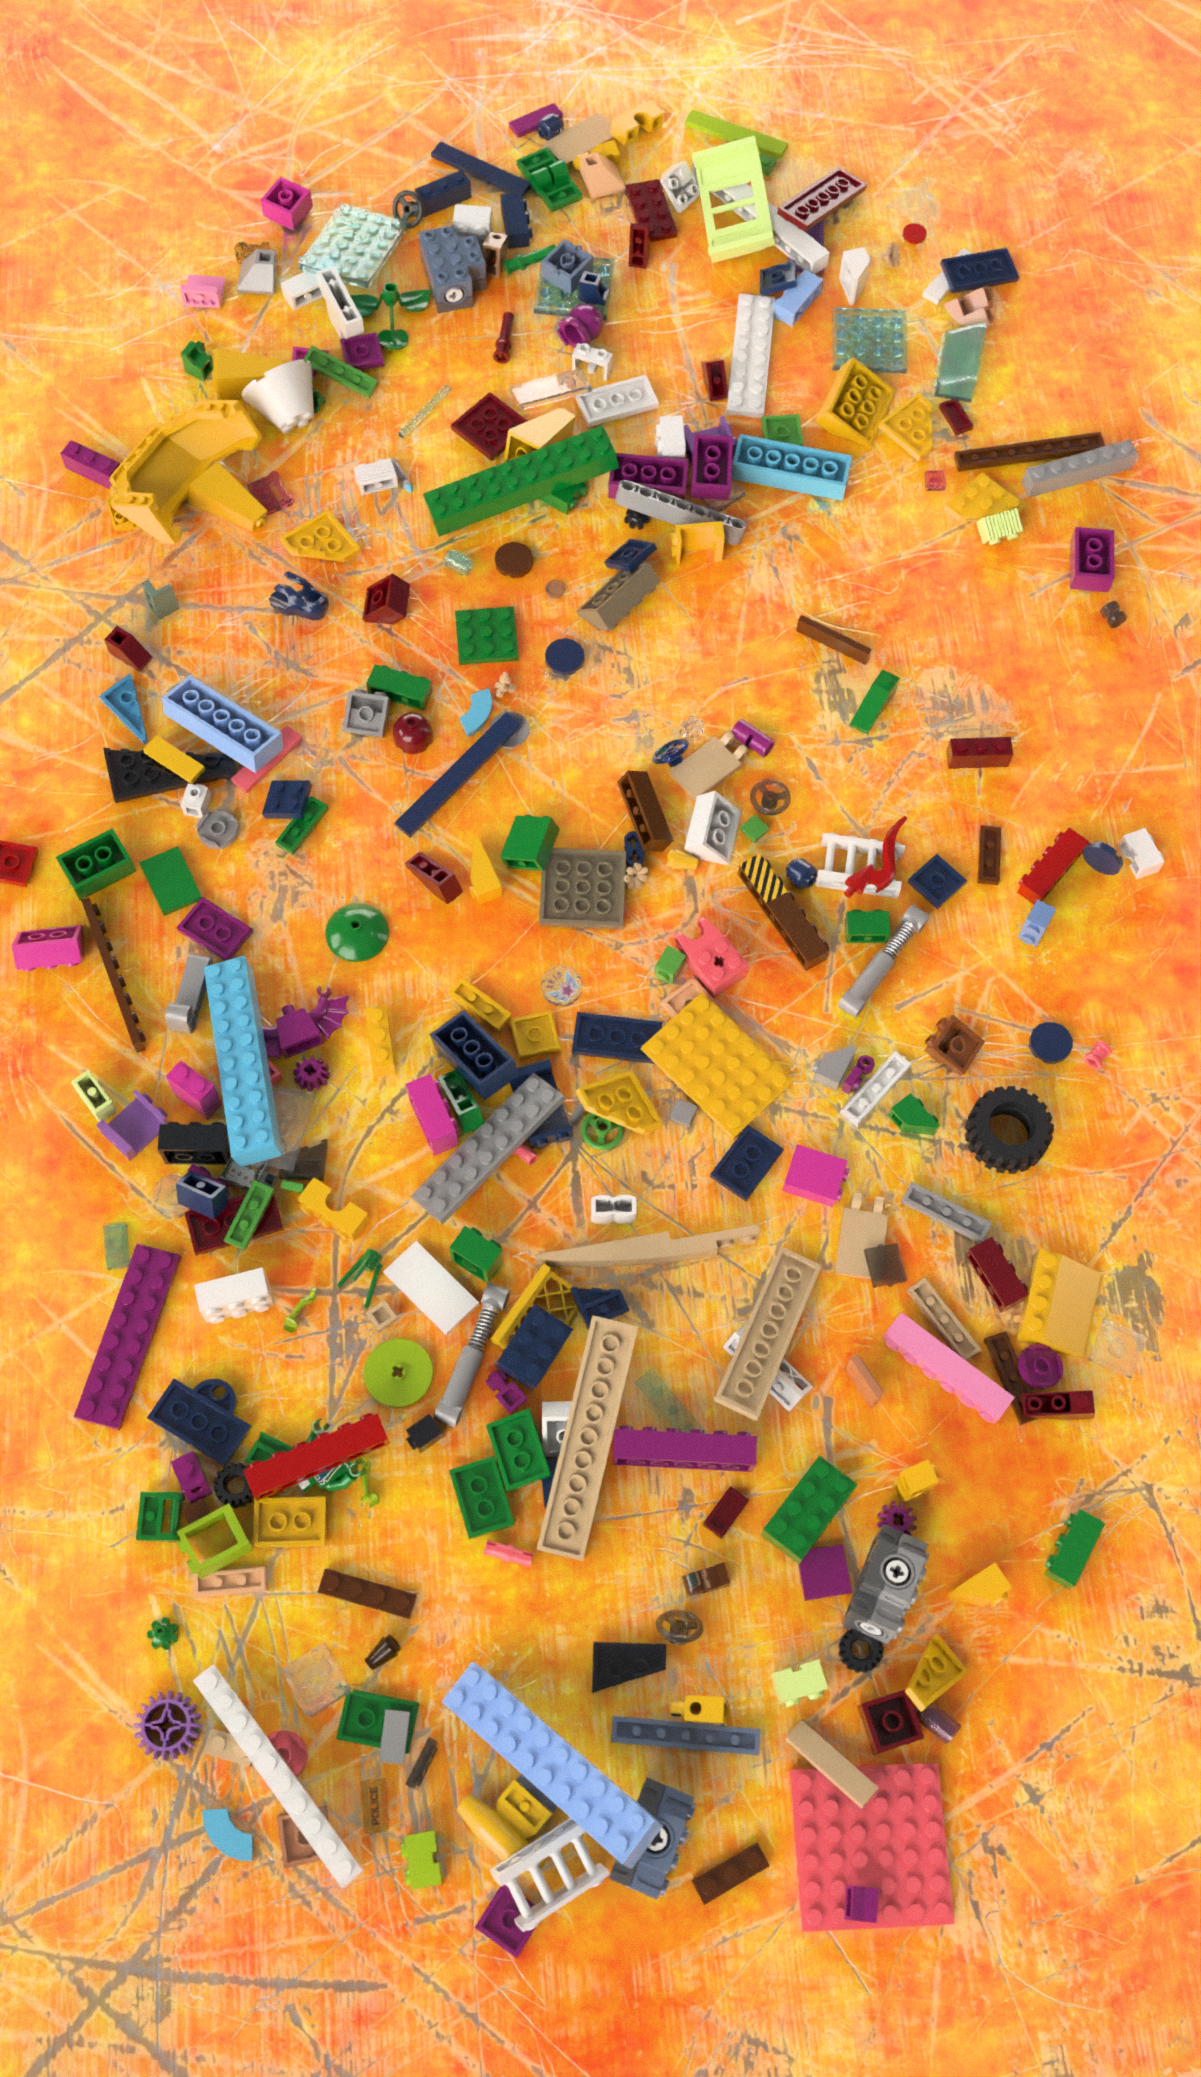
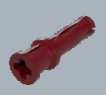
M511 312L503 314L500 336L495 342L496 351L493 353V359L500 364L507 363L510 358L509 350L512 347L510 337L515 317Z

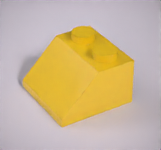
M993 1563L947 1595L952 1600L981 1607L990 1604L993 1607L1008 1597L1006 1592L1012 1587L997 1564Z

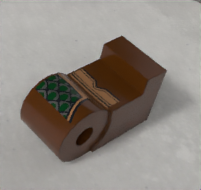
M724 1562L682 1576L687 1596L704 1594L730 1586Z

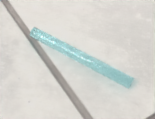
M444 385L398 432V435L404 438L451 390L450 387Z

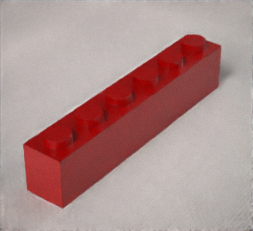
M373 1413L365 1414L359 1418L360 1421L353 1424L350 1422L344 1423L337 1427V1431L330 1434L329 1432H323L315 1437L316 1440L306 1443V1441L297 1443L288 1452L279 1451L272 1454L269 1460L264 1462L259 1460L249 1464L248 1469L243 1471L256 1501L389 1445L388 1437L378 1413L374 1415Z

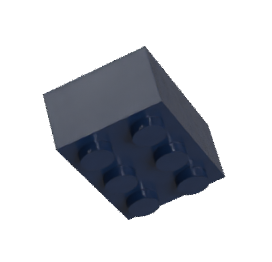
M534 1304L494 1366L533 1391L540 1383L573 1329Z

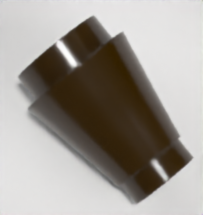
M389 1634L380 1639L364 1660L374 1671L376 1668L399 1655L398 1652L402 1648L396 1639Z

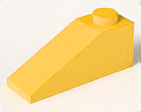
M477 835L474 836L471 886L469 887L471 897L473 899L476 898L480 905L501 897L502 886Z

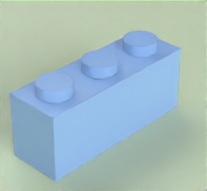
M806 269L800 275H797V287L785 290L783 296L775 301L773 306L775 309L774 318L793 327L821 293L823 279Z

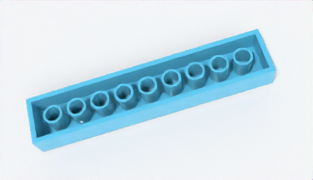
M245 955L205 966L204 973L231 1157L239 1167L283 1156L253 967Z

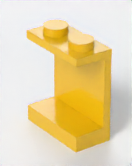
M722 521L675 525V533H672L671 557H675L676 565H680L682 551L712 549L714 562L722 561L725 539Z

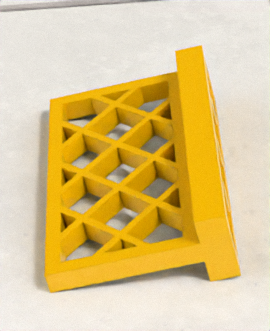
M543 1263L489 1341L505 1349L507 1346L505 1341L509 1336L515 1334L516 1331H512L516 1326L519 1328L521 1318L526 1317L528 1314L526 1311L529 1307L530 1309L532 1308L533 1301L537 1298L545 1297L547 1308L545 1311L548 1313L563 1311L565 1318L563 1323L567 1325L578 1310L576 1304L567 1307L565 1304L564 1294L571 1293L570 1288L573 1286L552 1272L551 1268ZM549 1278L558 1283L559 1292L547 1293L546 1283ZM543 1288L544 1294L538 1295ZM560 1295L562 1307L550 1309L548 1297ZM572 1309L569 1315H567V1310Z

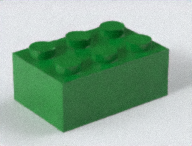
M113 828L56 856L63 873L79 900L136 872L130 856Z

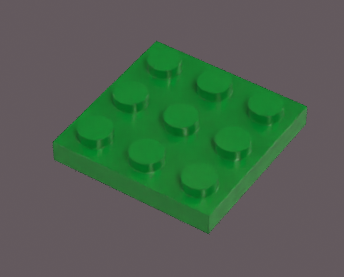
M514 606L455 611L459 665L519 661Z

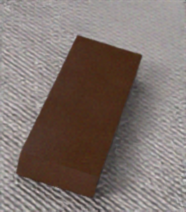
M980 826L977 883L999 884L1001 827Z

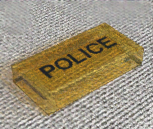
M386 1778L361 1781L364 1834L390 1831Z

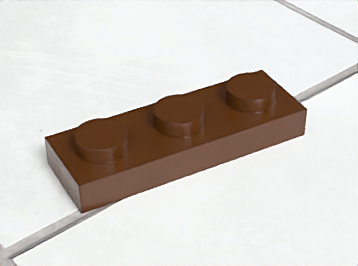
M758 1842L695 1878L692 1880V1883L703 1905L768 1868L770 1865Z

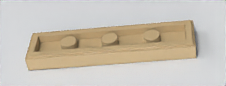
M925 1277L907 1289L908 1295L952 1351L966 1361L981 1352L980 1346Z
M803 1720L787 1735L786 1741L861 1809L877 1793L879 1788Z

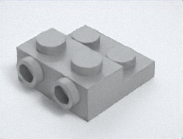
M355 689V692L349 691L342 731L383 738L391 699L382 692H375V695L367 694V691L362 689Z

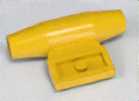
M516 1779L511 1782L499 1797L496 1810L471 1794L457 1808V1812L473 1833L502 1861L528 1846L529 1842L526 1839L537 1834L553 1814ZM543 1860L540 1861V1864H539L540 1870H541V1869L543 1868V1866L545 1865V1863L543 1862ZM526 1870L522 1873V1875L533 1880L530 1871Z

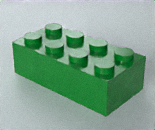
M819 1455L764 1527L761 1536L794 1562L800 1564L853 1494L858 1484Z

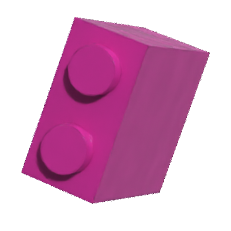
M181 1060L166 1075L174 1095L205 1119L209 1120L222 1105L215 1086Z
M797 1144L782 1191L833 1208L835 1201L840 1202L843 1193L840 1185L841 1181L846 1182L850 1170L846 1168L848 1161Z

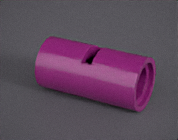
M740 719L731 731L735 735V739L762 757H766L775 744L774 739L744 719Z

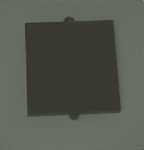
M898 1243L879 1244L877 1247L864 1249L873 1288L887 1285L892 1287L894 1284L907 1281Z

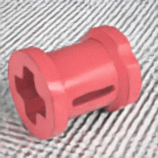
M1096 1041L1090 1054H1086L1084 1061L1090 1067L1100 1069L1103 1060L1112 1053L1111 1047L1105 1042Z

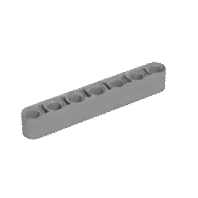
M623 480L619 483L615 502L622 507L674 525L722 521L725 536L724 542L733 545L741 543L746 528L745 522L741 519L631 481Z

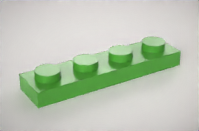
M312 345L304 358L305 363L307 361L310 362L313 370L370 399L378 385V380Z

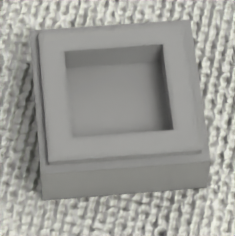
M677 1099L669 1120L689 1128L697 1106Z

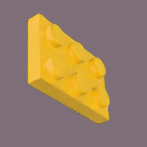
M327 1497L263 1498L258 1501L254 1499L253 1547L326 1546Z

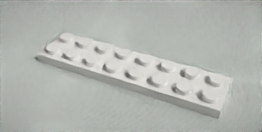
M739 294L726 415L764 417L775 297Z

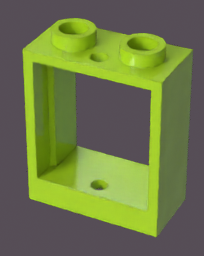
M229 1503L177 1531L180 1539L176 1543L182 1554L187 1552L190 1560L186 1561L192 1575L197 1573L200 1580L253 1551ZM226 1519L238 1544L199 1564L188 1539Z

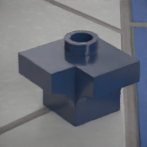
M584 271L579 281L578 301L605 306L609 298L610 289L603 285L602 274Z

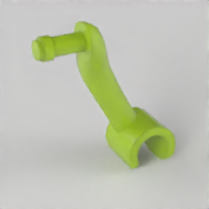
M311 1288V1293L299 1300L292 1313L285 1318V1324L283 1325L285 1331L291 1334L295 1332L299 1325L295 1318L304 1306L316 1299V1288Z
M358 1457L356 1462L361 1461V1465H363L362 1470L366 1469L367 1471L365 1475L361 1476L364 1492L361 1502L369 1501V1508H372L379 1504L380 1498L376 1492H370L368 1477L371 1463L370 1461L365 1462L361 1457Z

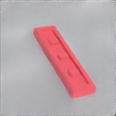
M287 725L280 731L282 733L283 750L257 773L244 766L231 778L232 783L247 794L303 740L299 733Z

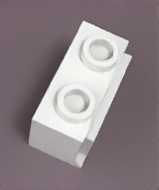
M578 343L572 354V370L576 371L582 360L589 363V374H594L598 366L604 367L603 380L607 381L613 369V354L605 349L591 347L586 343Z

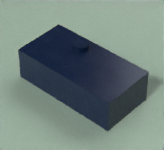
M465 1010L429 1034L435 1050L484 1100L491 1097L520 1075L515 1060Z

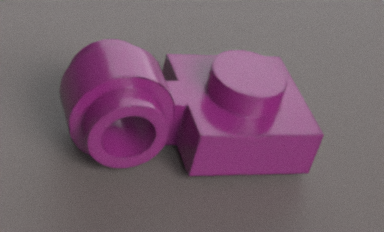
M864 1055L858 1059L856 1066L843 1084V1092L849 1095L852 1089L857 1090L863 1081L860 1078L861 1075H867L873 1071L875 1062L872 1057Z
M500 1369L497 1372L493 1371L487 1376L486 1384L493 1392L500 1390L495 1395V1398L509 1415L528 1400L513 1381L506 1386L505 1382L508 1379Z

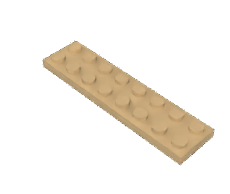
M782 1246L779 1248L713 1401L755 1421L758 1419L822 1265Z

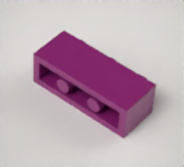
M70 440L60 453L65 468L110 489L112 484L109 481V477L119 467L120 463Z

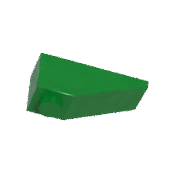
M882 669L872 683L850 725L868 734L895 694L900 678Z
M456 1070L439 1076L438 1080L464 1133L474 1131L485 1124L479 1106L462 1076Z

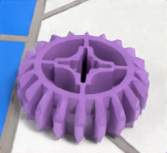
M168 1691L165 1699L164 1694L159 1692L157 1695L158 1701L152 1696L148 1698L151 1704L150 1707L146 1704L141 1705L145 1713L144 1715L141 1713L136 1714V1717L142 1719L141 1723H134V1728L141 1729L140 1732L134 1734V1737L136 1739L143 1738L138 1743V1747L143 1748L148 1745L144 1754L149 1755L153 1752V1759L158 1760L162 1753V1760L168 1761L169 1754L171 1753V1757L177 1760L178 1750L182 1755H186L187 1750L184 1746L187 1744L189 1747L194 1748L195 1744L190 1739L192 1737L199 1739L200 1735L194 1732V1728L200 1729L202 1724L195 1723L194 1720L201 1718V1714H192L198 1706L192 1704L188 1707L191 1698L187 1696L182 1701L183 1693L178 1692L174 1698L173 1691ZM173 1705L179 1706L184 1711L187 1722L176 1720ZM165 1706L161 1718L150 1722L154 1713ZM169 1718V1722L179 1725L168 1728V1732H166V1729L158 1726L167 1724ZM149 1730L160 1732L161 1740L163 1741L162 1747L153 1742ZM186 1730L180 1741L170 1746L175 1733Z

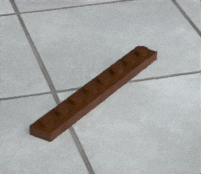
M1101 432L956 451L953 457L959 472L1069 457L1104 447L1105 444Z
M89 897L82 899L85 913L132 1044L137 1053L144 1051L143 1042L146 1041L143 1030H138L136 1026L140 1022L136 1011L131 1012L130 1005H133L129 992H124L123 987H126L123 975H118L117 969L120 966L116 956H111L110 951H113L110 939H105L104 937L107 930L104 922H99L97 916L101 914L97 903L92 904Z

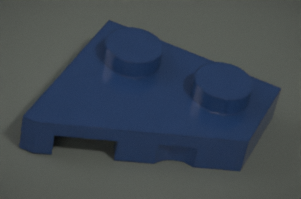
M570 1288L571 1295L587 1330L590 1327L592 1315L611 1320L629 1312V1307L620 1289Z

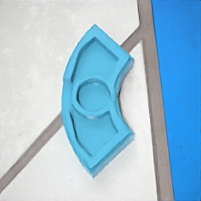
M489 688L471 694V707L465 715L459 718L467 737L481 730L492 711V697Z
M229 1809L202 1810L206 1833L215 1847L231 1858L253 1861V1834L243 1833L234 1826L230 1819Z

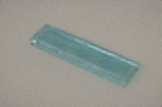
M652 1368L634 1382L636 1387L672 1428H679L680 1432L690 1433L691 1429L704 1430V1433L708 1434Z

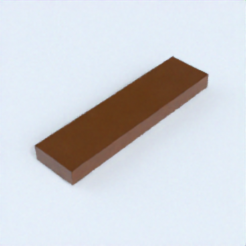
M803 615L798 619L797 632L864 665L869 661L871 648Z
M1004 1331L985 1338L984 1343L1004 1389L1015 1397L1011 1402V1406L1020 1426L1040 1419L1024 1417L1022 1393L1033 1392L1030 1385L1020 1375L1018 1358L1007 1332Z

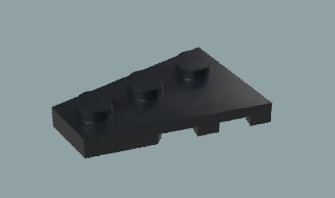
M593 1642L592 1693L666 1670V1644Z

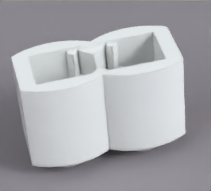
M608 1195L592 1197L591 1222L596 1224H608L613 1221L619 1224L635 1222L636 1197L631 1195H619L614 1198Z

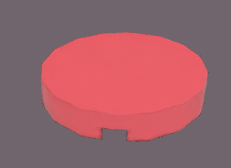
M286 1730L276 1731L267 1736L296 1777L300 1776L308 1760L307 1746L303 1739L296 1733Z

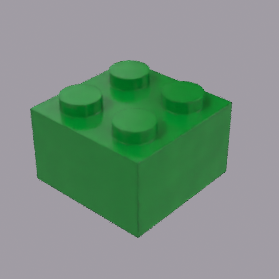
M464 1226L449 1247L451 1261L488 1284L504 1263L502 1246L492 1239L488 1241L483 1238V1234L476 1228L472 1227L469 1229Z

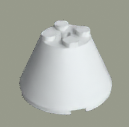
M304 359L291 361L265 372V378L258 382L254 379L242 391L243 400L280 429L283 434L292 431L296 426L299 428L305 427L309 424L308 420L314 417L312 366L309 361L305 363Z

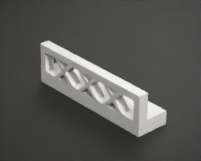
M746 1324L734 1332L723 1346L731 1356L735 1352ZM783 1358L780 1367L785 1372L778 1369L769 1393L790 1412L813 1389V1386ZM795 1382L798 1383L804 1390H801V1389L795 1384Z

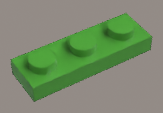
M256 1180L253 1181L224 1238L225 1243L246 1251L275 1192L274 1188Z

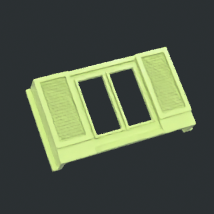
M755 136L692 153L709 244L708 253L712 263L774 246L775 239ZM751 182L754 197L712 208L709 193ZM755 204L758 219L718 230L715 229L713 215Z

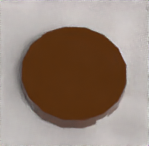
M506 543L499 547L495 553L496 569L504 576H511V578L523 577L530 572L533 565L532 551L522 543Z

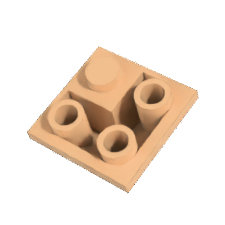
M598 152L580 157V174L592 199L626 190L613 161Z

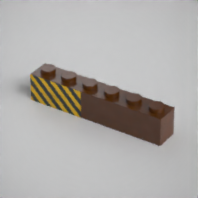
M759 853L739 864L738 876L805 971L827 960L829 954L827 942L819 937L815 925L809 923L805 911L802 907L797 906L793 894L785 889L781 877L775 875L770 862Z

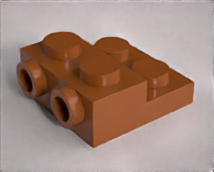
M954 1015L946 1018L942 1017L935 1025L937 1028L936 1033L931 1034L925 1040L927 1046L924 1051L939 1064L945 1063L959 1076H962L968 1070L985 1041Z

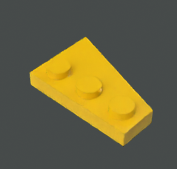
M937 1632L931 1637L905 1690V1693L921 1712L969 1672Z

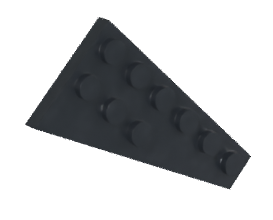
M103 747L115 803L185 788L188 784H191L146 755L143 750L130 751L123 748L121 750H111L110 748ZM193 752L185 753L205 767V771L196 779L193 785L233 777L236 774L233 758L226 754L207 753L205 755H198Z

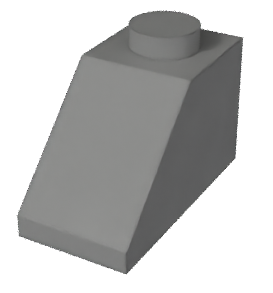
M851 1046L824 1054L822 1060H817L812 1069V1072L815 1073L813 1081L837 1091L857 1048Z

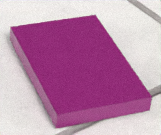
M204 897L197 902L176 927L178 932L223 961L232 959L254 932L253 928Z

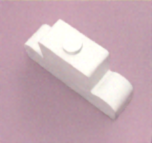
M335 266L317 271L318 284L322 296L326 299L328 316L339 338L348 339L363 334V319Z

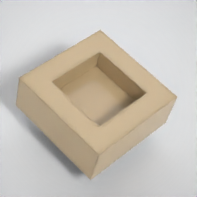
M385 1300L366 1312L378 1333L398 1321V1318Z

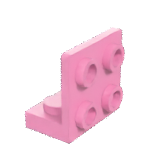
M189 275L187 284H181L180 287L183 305L220 308L225 278Z

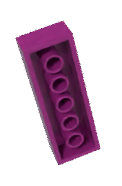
M621 1425L619 1429H614L612 1465L753 1472L756 1466L757 1436H751L750 1432H737V1435H728V1432L723 1430H715L713 1434L704 1433V1430L691 1429L690 1433L680 1432L679 1428H667L666 1431H657L656 1427H643V1430H633V1426Z

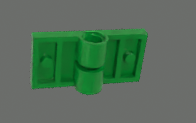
M547 147L516 160V166L528 182H531V186L551 212L582 200V192L569 177L566 163L563 160L557 161Z

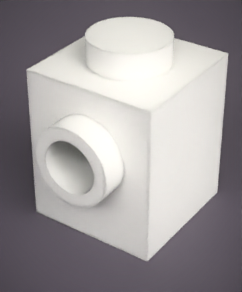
M201 784L187 785L180 804L184 815L202 818L206 814L211 800L208 788Z

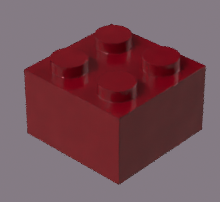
M905 1690L861 1703L857 1706L873 1755L924 1739L912 1700L905 1693Z

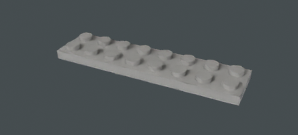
M533 1073L484 1122L485 1124L481 1125L411 1195V1198L443 1225L566 1100L564 1095Z

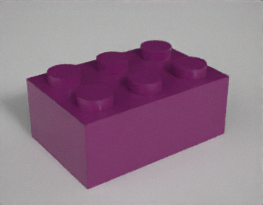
M695 434L690 498L729 500L733 436Z
M1075 527L1070 540V589L1109 592L1114 581V530Z

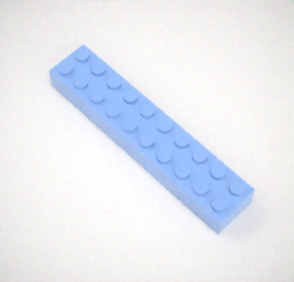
M472 1661L442 1700V1703L622 1865L632 1869L663 1827L656 1818L474 1661Z

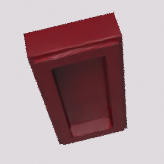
M957 398L940 403L939 409L955 435L973 429L974 425Z
M730 1486L702 1525L722 1539L745 1508L749 1499Z

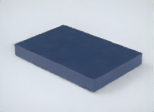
M747 1125L712 1171L710 1177L746 1202L783 1153L784 1149Z

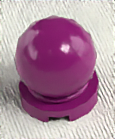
M581 303L572 308L569 315L558 323L559 329L557 333L566 346L569 344L576 348L578 343L590 345L591 341L597 338L603 329L602 314L596 306Z

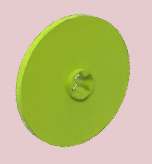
M391 1339L378 1345L369 1354L364 1366V1382L370 1395L379 1403L393 1408L410 1406L419 1401L429 1390L433 1378L432 1362L427 1352L419 1344L407 1339ZM394 1369H404L402 1371L403 1376L401 1378L399 1376L393 1377L395 1374Z

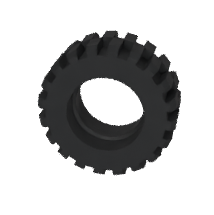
M1000 1086L996 1087L994 1091H987L983 1097L976 1101L965 1124V1129L967 1130L965 1139L967 1142H970L968 1146L970 1152H975V1159L978 1162L984 1161L986 1168L990 1170L992 1167L997 1168L998 1173H1004L1005 1170H1008L1009 1174H1016L1019 1169L1021 1172H1024L1030 1166H1035L1047 1151L1053 1138L1054 1124L1050 1123L1053 1118L1050 1112L1046 1113V1104L1044 1102L1040 1103L1037 1100L1039 1098L1033 1093L1031 1096L1027 1093L1028 1090L1024 1088L1015 1090V1086H1008L1004 1090V1087ZM997 1115H1010L1017 1118L1027 1130V1142L1021 1145L1003 1143L996 1138L990 1128L991 1118Z

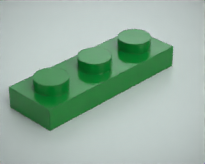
M310 796L303 819H292L275 841L276 846L294 855L329 810L328 805Z

